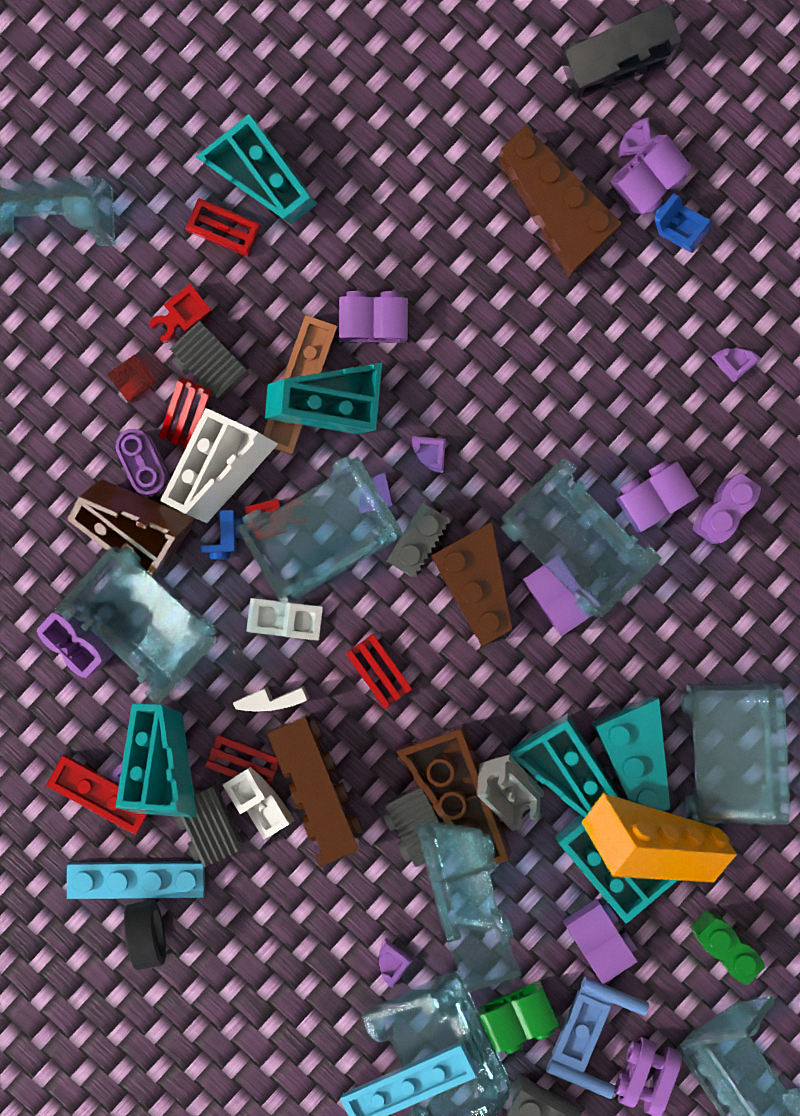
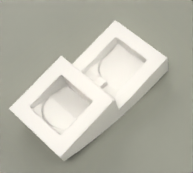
M250 598L246 631L319 641L323 607Z
M302 686L273 699L268 687L236 700L233 705L235 709L243 711H272L305 702L309 699L305 687Z
M251 767L223 784L240 814L245 811L248 812L263 839L268 838L295 821L275 791Z

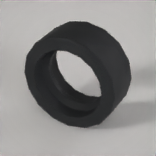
M149 900L126 905L124 911V930L126 946L132 966L135 970L162 966L166 959V942L163 920L157 902Z

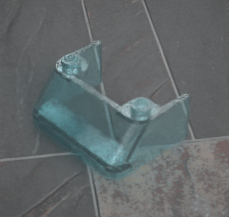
M437 822L417 825L441 926L466 992L469 993L521 976L508 940L514 937L508 917L501 918L489 871L497 869L493 858L495 850L490 835H483L479 828Z
M773 996L732 1004L690 1033L679 1046L682 1059L721 1116H800V1089L786 1090L750 1038L759 1030L761 1020L776 1002Z

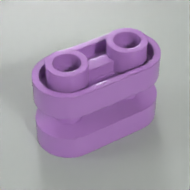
M138 429L125 430L116 440V452L131 485L137 492L150 497L163 495L171 477L152 437Z
M640 1037L637 1042L632 1041L626 1056V1061L629 1064L625 1074L620 1073L614 1093L619 1095L618 1101L621 1104L634 1108L638 1100L641 1099L645 1101V1113L653 1116H662L680 1070L682 1053L667 1046L661 1055L656 1054V1043ZM650 1068H656L649 1087L644 1086Z

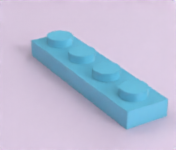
M201 861L69 862L67 864V899L204 898L205 867Z
M460 1041L343 1093L340 1100L348 1116H388L476 1078L478 1070L464 1042Z

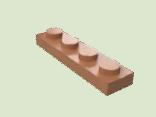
M305 315L283 379L322 373L338 327ZM268 419L263 435L278 443L274 449L293 455L304 425Z

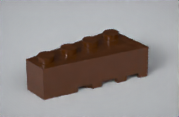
M526 125L501 148L498 159L519 197L523 199L530 211V216L535 224L539 226L553 255H556L563 267V272L569 279L617 232L622 222Z
M308 714L271 729L267 735L285 778L290 777L292 782L289 784L293 801L299 810L303 809L305 815L302 817L308 839H311L313 842L317 840L320 847V853L315 855L319 866L322 867L358 851L361 840L359 834L364 833L357 814L351 815L347 808L346 802L350 801L349 794L344 783L337 784L332 771L336 770L337 767L330 751L323 752L319 742L323 738V734L316 719L310 721Z
M465 724L400 746L396 753L402 762H405L419 787L426 793L433 804V808L439 817H442L476 872L509 861L511 849L500 819L477 796L479 762Z

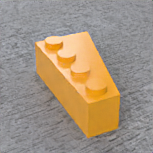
M605 793L602 794L582 821L584 828L614 877L715 882L737 855L729 843L728 836L720 828Z

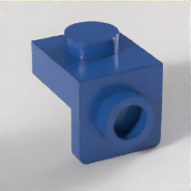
M675 193L672 194L667 202H663L659 206L654 218L661 237L690 253L694 252L712 228L710 219L683 206L681 197Z
M219 510L221 545L200 546L201 553H209V559H230V552H238V538H243L244 535L243 518H237V511Z

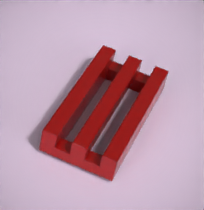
M198 198L185 229L189 233L249 257L251 247L254 245L257 233L260 232L262 226L260 223ZM204 209L249 228L250 232L246 234L201 215V210ZM198 221L245 241L244 246L198 227L195 224Z
M181 376L176 383L159 438L163 440L166 438L172 439V444L177 446L180 443L184 445L183 449H186L208 406L213 391ZM185 388H188L189 391L185 403L183 405L176 429L174 431L172 430V426ZM196 393L201 395L188 436H185L183 431Z
M374 634L345 653L384 709L412 690V687ZM372 643L401 684L402 688L398 691L366 648L369 644ZM361 651L390 692L391 696L387 699L355 655Z
M217 734L205 765L209 769L233 778L242 773V771L216 762L217 757L247 769L251 767L254 771L267 776L265 781L271 787L279 762L275 755ZM222 744L270 762L272 765L270 769L222 751L220 747Z

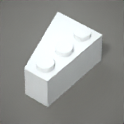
M206 408L160 501L191 517L208 523L278 443L257 431Z

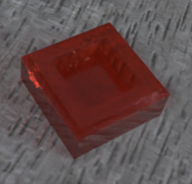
M135 354L108 373L110 379L129 403L156 384Z

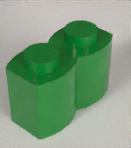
M706 910L690 926L694 937L710 955L717 958L737 981L749 985L765 968L760 955L743 938L738 936L731 926L717 913Z
M541 981L528 984L511 994L491 1000L479 1007V1016L496 1053L504 1051L505 1054L516 1052L523 1047V1042L532 1038H536V1040L546 1039L553 1035L554 1029L559 1026L557 1016Z

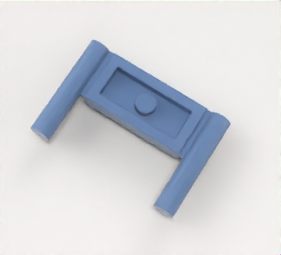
M585 976L554 1046L553 1056L547 1065L546 1072L611 1099L615 1091V1085L586 1074L584 1071L612 1003L643 1016L648 1012L649 1003Z

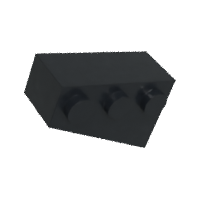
M666 1L587 40L581 39L571 43L564 50L561 64L576 100L669 65L682 40Z

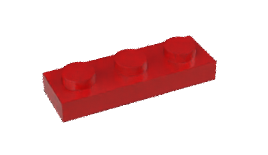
M66 754L62 755L46 784L52 790L134 835L139 832L148 815L115 808L119 784Z

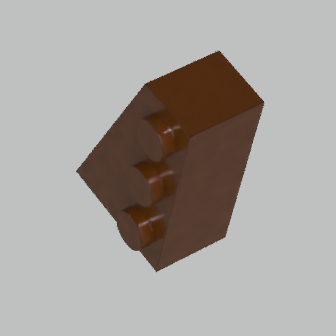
M101 479L79 496L67 520L147 582H150L170 563L194 523L195 518Z
M492 522L431 555L433 562L481 646L512 630Z

